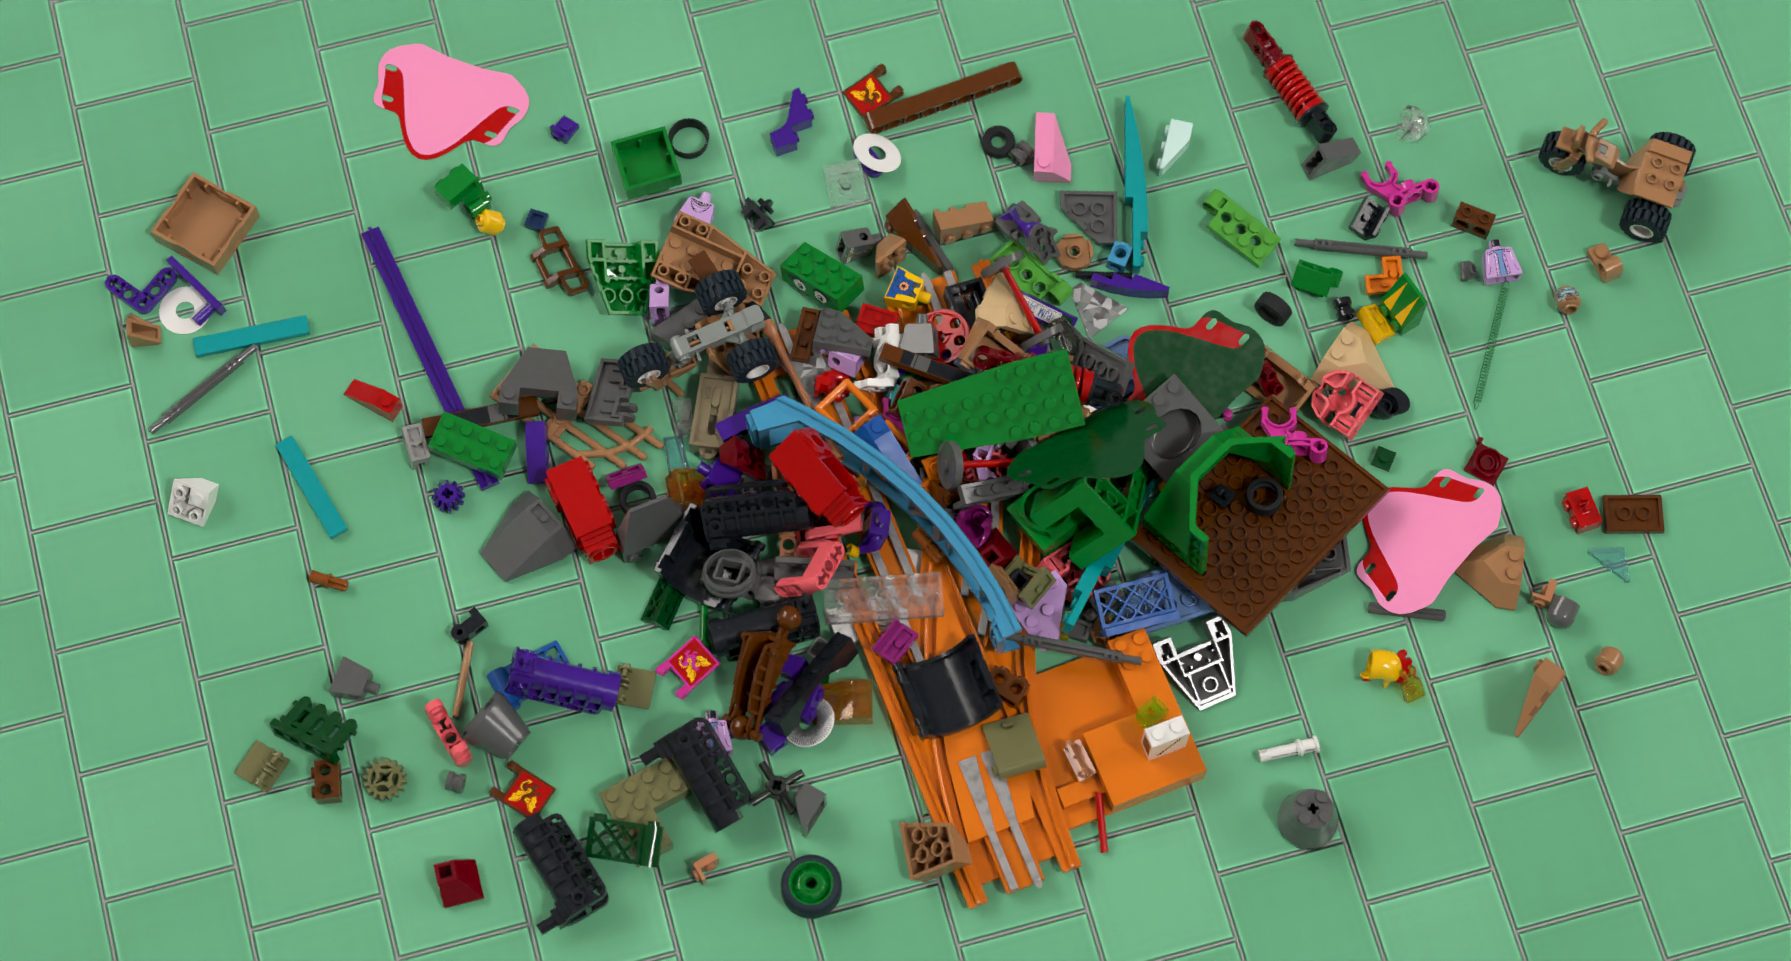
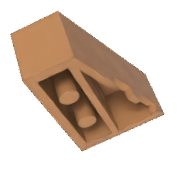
M986 201L966 204L963 209L955 210V207H949V211L939 212L938 209L933 210L932 226L940 245H950L956 240L962 238L969 239L974 234L987 233L993 229L994 220Z

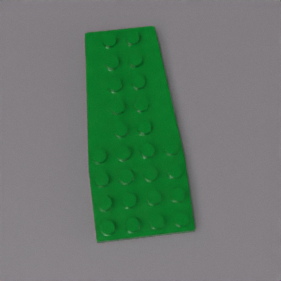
M1067 348L1008 362L897 401L911 457L937 454L943 441H956L962 450L1030 439L1086 425Z

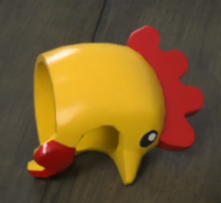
M1382 649L1371 650L1368 656L1366 671H1363L1360 676L1364 682L1383 679V689L1395 681L1405 684V677L1411 676L1413 673L1412 669L1409 668L1412 665V659L1406 657L1407 651L1405 649L1399 650L1397 653Z

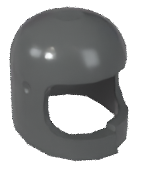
M1553 594L1546 612L1547 622L1558 629L1569 628L1576 618L1580 608L1579 604L1567 597Z

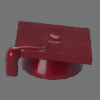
M1479 437L1476 440L1477 447L1466 464L1464 471L1494 486L1509 458L1500 454L1496 449L1482 444L1484 438Z

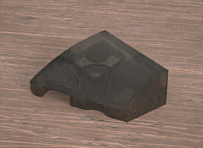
M1065 317L1056 318L1048 323L1049 327L1059 323L1062 324L1064 331L1054 336V340H1059L1063 349L1067 348L1068 355L1076 354L1083 335Z

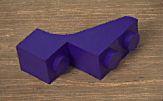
M800 88L792 91L786 123L780 129L770 133V142L776 157L798 150L797 143L800 140L797 132L812 127L814 115L812 110L807 108V97L805 93H801Z
M789 654V660L785 661L782 668L783 672L780 676L791 679L794 682L809 663L806 658ZM821 684L813 691L800 718L806 725H810L811 720L815 719L818 703L823 700L824 689Z
M791 679L787 682L782 681L777 685L776 690L772 692L770 698L772 701L769 703L766 713L769 712L793 684ZM767 722L760 726L759 732L763 735L760 742L771 756L788 745L787 738L772 732Z

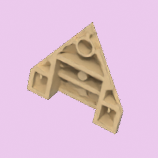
M1003 272L998 273L997 276L993 277L984 293L982 303L975 310L976 320L980 317L993 323L997 327L996 329L1002 328L1017 333V341L1025 342L1034 336L1033 328Z
M1352 321L1340 332L1311 378L1312 381L1321 386L1325 375L1335 370H1342L1354 373L1379 390L1395 387L1368 331ZM1354 378L1348 387L1353 390L1359 381ZM1327 385L1325 390L1333 391L1334 388Z

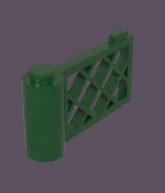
M594 813V817L590 816L585 849L587 857L647 867H659L664 827L660 826V822L648 821V824L607 819V814ZM596 821L601 822L605 828L599 834L594 830ZM616 824L623 831L617 837L611 831V828ZM633 827H638V837L633 840L629 831ZM605 833H608L612 841L605 846L600 838ZM625 835L630 844L623 849L618 840ZM597 841L602 850L594 854L592 853V845ZM614 844L620 851L615 857L608 851ZM632 846L636 851L635 860L630 859L626 853Z

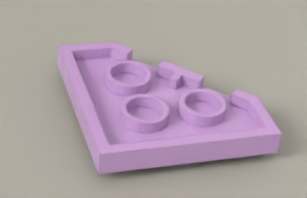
M1054 570L1051 574L1056 579L1055 583L1033 610L1018 603L1013 604L1011 608L1029 634L1059 640L1068 586L1058 572ZM1040 648L1042 652H1045L1047 650Z

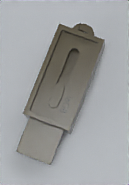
M710 357L706 373H700L689 441L690 452L699 453L701 458L705 460H714L717 456H720L719 447L724 442L715 424L735 414L740 387L733 375H729Z

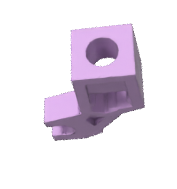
M994 444L976 447L973 460H982L978 456L979 453L987 455L984 460H991ZM976 468L978 482L997 478V475L987 468Z

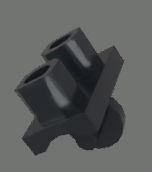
M749 197L745 200L747 204L741 210V213L747 219H750L756 213L759 217L752 224L759 231H763L768 225L773 227L776 224L765 213L768 212L771 215L774 212L771 208L773 205L771 199L764 201L760 198L758 200L760 207Z

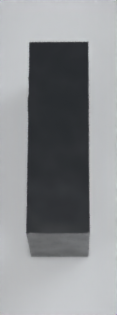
M982 277L947 286L944 290L943 298L947 308L959 313L967 321L970 330L976 321L975 310L977 307L971 294L965 295L970 311L967 310L963 297L957 296L978 290L983 301L982 297L986 292V287ZM960 320L953 321L955 328L960 326ZM1002 328L998 329L1004 335ZM959 337L963 345L965 342V338Z

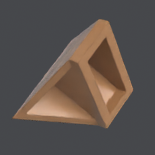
M132 313L129 314L126 319V334L132 348L161 344V326L151 324Z

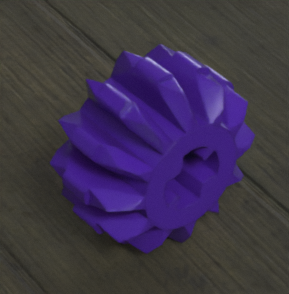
M447 479L445 485L439 482V488L433 489L434 495H432V500L435 501L434 506L436 508L440 507L442 513L447 509L448 513L451 514L453 508L458 511V505H463L464 501L462 499L465 498L462 486H457L456 481L450 484Z

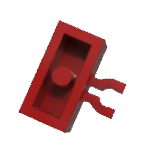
M1588 486L1565 494L1562 507L1569 514V522L1572 529H1575L1576 533L1580 534L1599 528L1602 518Z

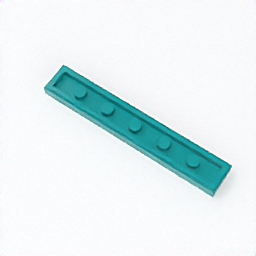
M303 315L193 338L196 357L200 358L248 348L252 344L258 346L310 335L307 316Z
M291 435L275 444L331 540L348 531L347 526L293 436Z

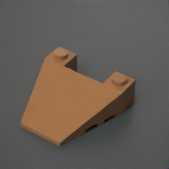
M1545 658L1544 661L1540 659L1533 668L1535 673L1514 734L1517 738H1519L1566 676V671L1548 658Z

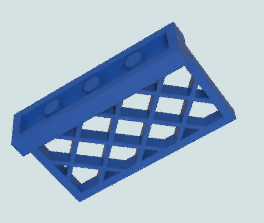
M1167 573L1092 591L1101 626L1099 630L1101 637H1108L1180 619L1179 611H1176ZM1163 578L1164 587L1162 591L1153 587L1156 579ZM1139 583L1148 587L1143 596L1134 591ZM1120 588H1125L1129 591L1125 601L1116 596ZM1150 590L1159 594L1155 603L1146 599ZM1105 592L1111 596L1107 605L1100 602L1099 593ZM1132 594L1141 599L1136 608L1128 603ZM1162 597L1168 600L1169 609L1163 610L1157 606ZM1114 598L1122 603L1118 613L1109 608ZM1144 601L1153 606L1149 614L1139 611ZM1125 606L1134 611L1129 619L1121 615ZM1107 610L1116 615L1113 622L1106 624L1104 619Z

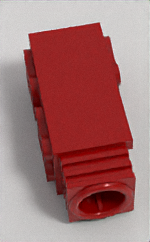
M808 427L794 430L768 456L772 460V465L782 473L784 479L789 484L794 486L798 496L808 504L810 510L818 516L824 515L834 528L843 527L852 522L869 503L858 490L860 487L859 483L832 453V448L822 440L820 434L814 428Z
M579 456L547 470V478L544 479L547 490L557 512H562L579 551L583 550L588 563L592 564L605 560L619 552V545L614 531L617 528L615 518L604 494L600 492V486L588 460L584 462L582 456Z

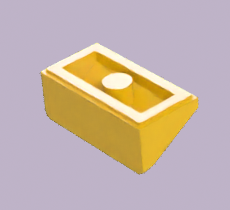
M1376 304L1365 306L1356 314L1375 345L1395 335V332Z

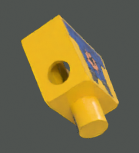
M897 266L884 297V305L913 311L916 309L918 302L929 305L932 294L923 291V279Z

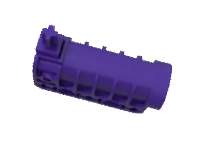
M516 646L512 654L510 672L504 689L505 693L596 715L601 710L612 712L620 687L621 673L608 670L606 673L597 671V667L593 666L592 669L582 667V663H578L577 666L568 664L565 659L563 662L552 660V656L548 658L539 657L537 652L520 649L519 646Z

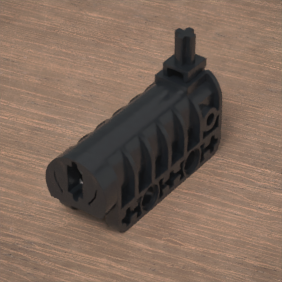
M784 478L709 487L705 493V500L700 507L705 538L710 546V550H715V553L727 549L731 538L813 530L815 514L810 510L808 504L798 496L795 488L794 491H790V488H787L789 483ZM768 486H774L777 490L767 491L766 488ZM750 488H753V490L757 492L751 493L748 491L750 490ZM735 490L738 492V495H728V491ZM712 492H714L715 495H719V496H717V497H712V496H710V495H711Z
M805 592L802 593V596L788 597L789 600L778 603V601H774V605L764 607L762 604L759 605L760 609L753 611L745 609V613L734 615V613H730L731 617L724 619L716 617L706 620L716 657L726 656L728 662L738 661L742 645L741 634L744 631H773L777 633L780 627L777 622V613L785 606L796 607L802 616L799 627L789 632L787 636L789 640L799 644L818 638L821 635L820 622L813 595H806Z
M701 717L692 719L654 742L653 748L639 755L645 766L658 758L665 759L668 757L673 759L715 833L743 818L739 808L750 802L751 792L708 719ZM698 722L704 723L702 729L705 733L710 732V735L704 736L702 730H697V727L699 726ZM710 738L715 741V746L711 750L706 746V742ZM717 755L720 758L725 759V761H723V765L725 768L730 767V770H726L723 773H721V771L725 769L722 765H717L716 762L719 761ZM729 773L735 776V782L732 785L726 780ZM740 784L741 787L737 789L740 793H745L743 800H738L739 793L737 790L732 791L731 788L737 787Z
M539 812L521 821L513 829V834L555 901V908L550 910L552 916L537 924L542 935L559 926L560 930L566 926H572L608 904L609 896L605 884L562 815L554 813L542 819ZM553 819L561 820L560 822H552ZM557 827H559V828L562 829L563 831H561V832L559 833ZM563 836H564L565 838H566L567 836L570 837V838L564 839L563 841L561 840V838H562ZM573 846H575V847H574V850H573L572 852H571V850H569L568 852L565 851V850L571 849ZM575 855L577 856L578 860L583 863L579 868V863L576 859H573ZM583 870H590L589 872H586L581 876ZM597 887V891L600 895H597L593 892Z

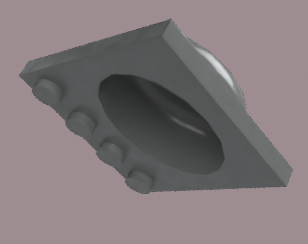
M1175 374L1143 400L1152 404L1157 416L1166 423L1164 429L1148 437L1144 442V459L1166 484L1174 472L1212 435L1224 431ZM1142 408L1136 411L1135 414H1140L1147 408ZM1154 424V425H1152V426L1146 428V430H1147V431H1148V430H1151V429L1157 427L1158 424Z

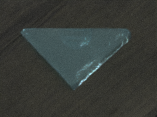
M1625 547L1588 549V555H1592L1610 572H1614L1625 583H1629Z

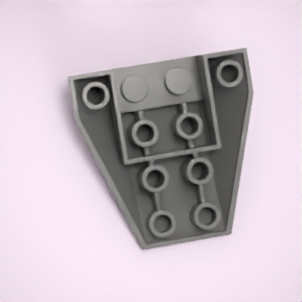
M527 491L512 504L480 554L498 575L507 582L563 560L576 550L578 546L564 525L540 498Z

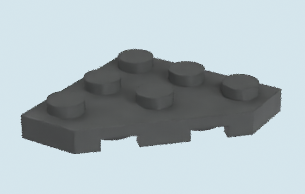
M1061 190L1060 211L1098 246H1113L1114 242L1117 241V192Z
M822 308L812 347L870 357L873 339L841 311Z

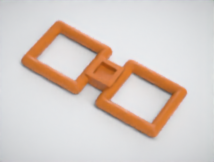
M845 379L815 407V411L838 423L825 408L847 388L868 409L848 428L849 431L854 433L871 420L870 418L877 413L878 408L849 379ZM885 420L893 435L909 450L906 436L890 420ZM909 450L906 453V456L910 461L913 457H911ZM876 472L884 481H887L878 472Z

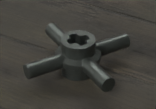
M765 761L761 762L759 767L768 781L765 791L750 799L751 804L754 807L770 797L774 800H781L789 815L794 814L796 809L787 796L789 785L805 776L804 772L800 769L787 778L774 776ZM775 785H778V787L781 786V790H779V791H777V789L774 790V786H775Z

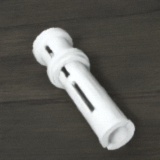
M1313 735L1309 739H1296L1294 743L1258 750V756L1261 763L1292 755L1301 757L1310 752L1320 753V746L1317 736Z

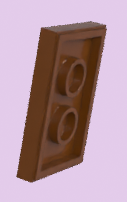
M1661 495L1602 496L1605 534L1664 533Z

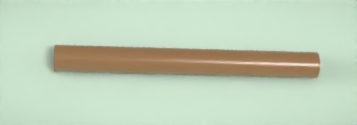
M466 641L452 714V717L457 719L460 718L474 646L472 641Z

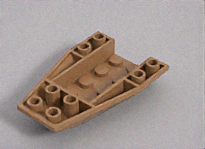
M679 210L650 277L681 291L695 294L694 289L700 282V279L688 260L705 250L718 271L732 269L738 272L747 291V297L742 303L748 304L750 301H754L762 307L776 273L715 226Z

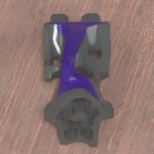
M1023 200L1018 204H1011L1008 207V211L1003 215L998 214L994 217L1000 234L1016 242L1023 236L1026 240L1025 248L1027 252L1034 253L1042 265L1047 264L1051 257L1056 256L1058 258L1061 256L1054 241V235L1058 232L1057 229L1041 223L1042 221L1038 214ZM1041 244L1043 245L1042 251L1039 249Z

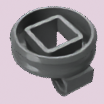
M725 549L714 553L706 560L700 583L703 589L720 598L730 599L741 596L744 599L753 600L759 589L761 576L757 575L755 562L750 555L737 549ZM723 566L739 569L740 572L737 580L722 578L724 574Z

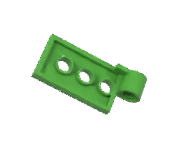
M1213 189L1202 202L1203 208L1208 213L1216 215L1206 228L1257 268L1281 241L1279 236L1218 189ZM1221 215H1228L1230 222H1223ZM1236 227H1243L1245 233L1238 234L1236 232ZM1257 238L1260 245H1252L1250 239Z
M1010 240L989 259L991 264H993L995 259L1003 255L1006 257L1022 250L1025 258L1018 262V266H1011L1009 268L1021 290L1041 300L1047 296L1057 306L1062 305L1074 294L1073 289L1066 281L1062 280L1055 272L1051 273L1031 253H1028L1026 248L1018 241ZM1025 272H1028L1032 275V277L1030 279H1024L1021 275ZM1042 285L1045 287V290L1038 292L1035 290V287Z

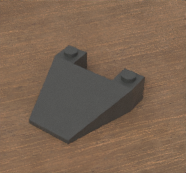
M528 347L501 384L498 400L499 414L518 415L521 395L557 398V419L576 421L578 391L567 352Z
M664 495L629 509L615 535L624 563L638 561L643 556L642 549L670 539L687 507Z
M1347 537L1282 602L1294 601L1350 572L1351 564Z
M1219 614L1201 621L1208 640L1183 651L1176 652L1171 637H1163L1151 642L1163 672L1198 710H1203L1236 695L1232 633L1227 621Z

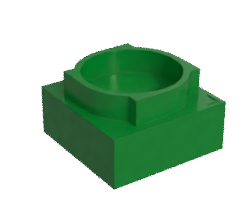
M665 126L611 141L612 152L628 200L644 195L656 194L669 190L671 187L682 185L681 173Z
M1054 478L1053 480L1049 481L1047 484H1052V483H1054L1055 481L1058 480V478ZM1035 485L1006 509L1010 519L1044 557H1047L1073 537L1075 533L1088 525L1091 520L1078 507L1042 530L1030 518L1035 495L1043 490V488Z

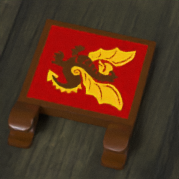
M879 64L871 73L842 92L862 119L863 115L867 112L886 106L904 95V90L900 85L896 86L889 93L878 79L887 73L884 64Z
M510 760L507 768L517 774L516 778L505 794L498 788L492 787L489 791L490 796L526 818L537 812L540 814L556 791V788L524 769L515 761Z

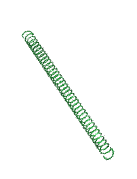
M1502 285L1501 292H1503V293L1507 292L1508 290L1502 291V289H1504V288H1503V285ZM1506 301L1498 303L1497 308H1499L1498 305L1506 303Z

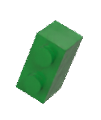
M460 164L458 167H454L444 179H440L434 189L436 196L452 210L479 187L477 177L465 165Z

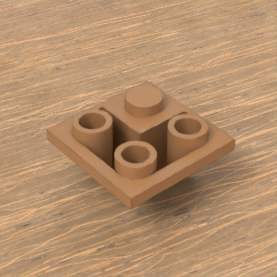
M890 233L877 244L875 258V277L877 279L882 275L886 276L889 274L893 266L899 265L905 260L906 240Z

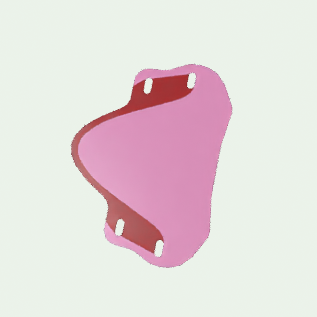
M424 44L402 45L390 49L384 54L378 66L379 82L374 94V102L378 107L395 112L398 115L406 147L418 159L430 160L438 158L469 140L496 146L503 141L510 128L519 122L528 110L529 97L522 85L512 75L483 69L456 60ZM387 64L396 66L397 71L388 70L385 66ZM381 96H390L393 98V101H385L381 99ZM509 106L519 110V113L509 112L507 108ZM490 131L496 133L497 137H488L485 135V132Z
M1443 469L1435 475L1428 485L1422 488L1388 487L1390 489L1389 493L1363 518L1371 548L1370 552L1357 566L1358 577L1372 589L1378 603L1383 608L1392 613L1406 614L1431 605L1447 580L1467 556L1496 530L1502 509L1501 496L1489 483L1466 478L1450 469ZM1450 477L1449 483L1445 487H1441L1440 483L1443 479ZM1483 488L1484 493L1478 499L1474 498L1477 490ZM1374 563L1376 565L1374 570L1370 574H1366L1365 570L1367 567ZM1392 590L1396 591V595L1391 601L1385 600Z

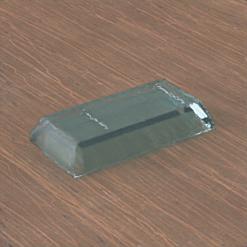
M683 436L663 438L669 474L688 471Z

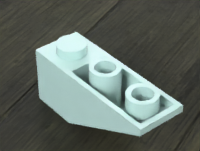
M1171 119L1170 126L1166 125L1164 136H1167L1166 142L1162 141L1160 150L1163 153V157L1158 158L1156 169H1160V177L1188 149L1193 123Z

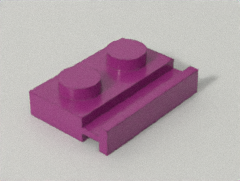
M642 463L604 475L610 490L648 478Z
M895 618L872 647V651L891 665L897 664L919 637V634Z

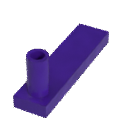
M172 255L166 260L208 302L192 318L199 326L216 311L221 316L227 311Z

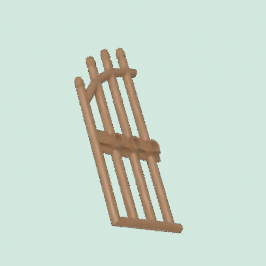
M535 344L531 346L532 348H539ZM508 374L488 396L496 403L499 400L501 384ZM583 379L580 383L575 381L578 391L577 416L579 415L584 419L586 414L584 407L589 403L593 385ZM521 395V398L532 397V396ZM537 400L539 410L550 418L546 423L548 425V440L573 458L582 456L584 462L588 458H607L614 464H617L618 467L624 469L627 464L616 455L629 451L638 456L639 459L646 461L648 456L636 447L644 439L657 449L662 450L664 448V444L651 435L654 429L649 425L643 429L634 422L624 423L626 427L638 434L630 441H627L606 425L591 424L620 444L619 446L606 449L572 425L573 421L557 419V411L554 412ZM532 418L521 419L524 423L535 421ZM565 430H568L594 450L577 451L559 437ZM588 460L590 467L593 470L596 467V465L591 460Z

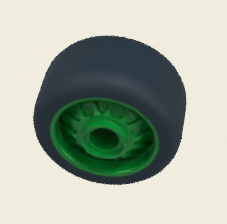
M804 855L796 858L786 867L782 875V898L786 906L800 917L807 919L823 917L830 913L840 900L842 893L840 873L831 861L822 856ZM813 881L817 883V886L809 889L806 887V883Z

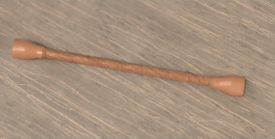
M773 319L765 320V327L761 330L762 333L774 345L804 405L815 410L780 342ZM822 436V440L832 448V453L840 462L843 461L844 455L841 449L833 441Z

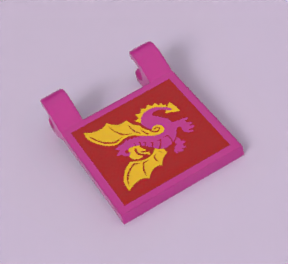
M694 635L668 660L659 665L655 671L663 677L671 668L686 684L675 693L678 698L683 700L720 665V662L700 639Z

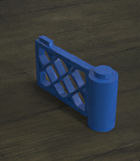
M557 640L534 651L538 653L539 657L548 658L546 657L547 651L555 647L558 651L557 659L552 658V660L563 662L559 660L561 657L562 660L565 659L570 664ZM511 664L494 669L487 675L488 681L495 692L497 690L500 691L513 708L518 710L521 707V703L527 699L504 692Z

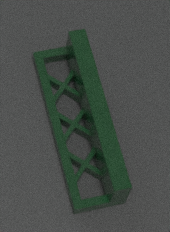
M659 577L641 621L656 624L661 629L669 631L684 596L668 586ZM655 610L653 617H650L651 613Z

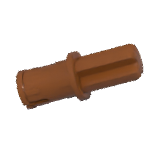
M918 528L911 534V537L921 547L922 552H925L934 563L941 562L944 556L936 548L934 541L930 540L921 528Z
M312 570L309 576V582L323 585L326 589L330 587L344 592L349 586L347 580L334 577L331 573L327 575Z

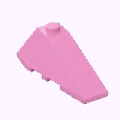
M1036 112L1033 181L1071 183V162L1055 113Z

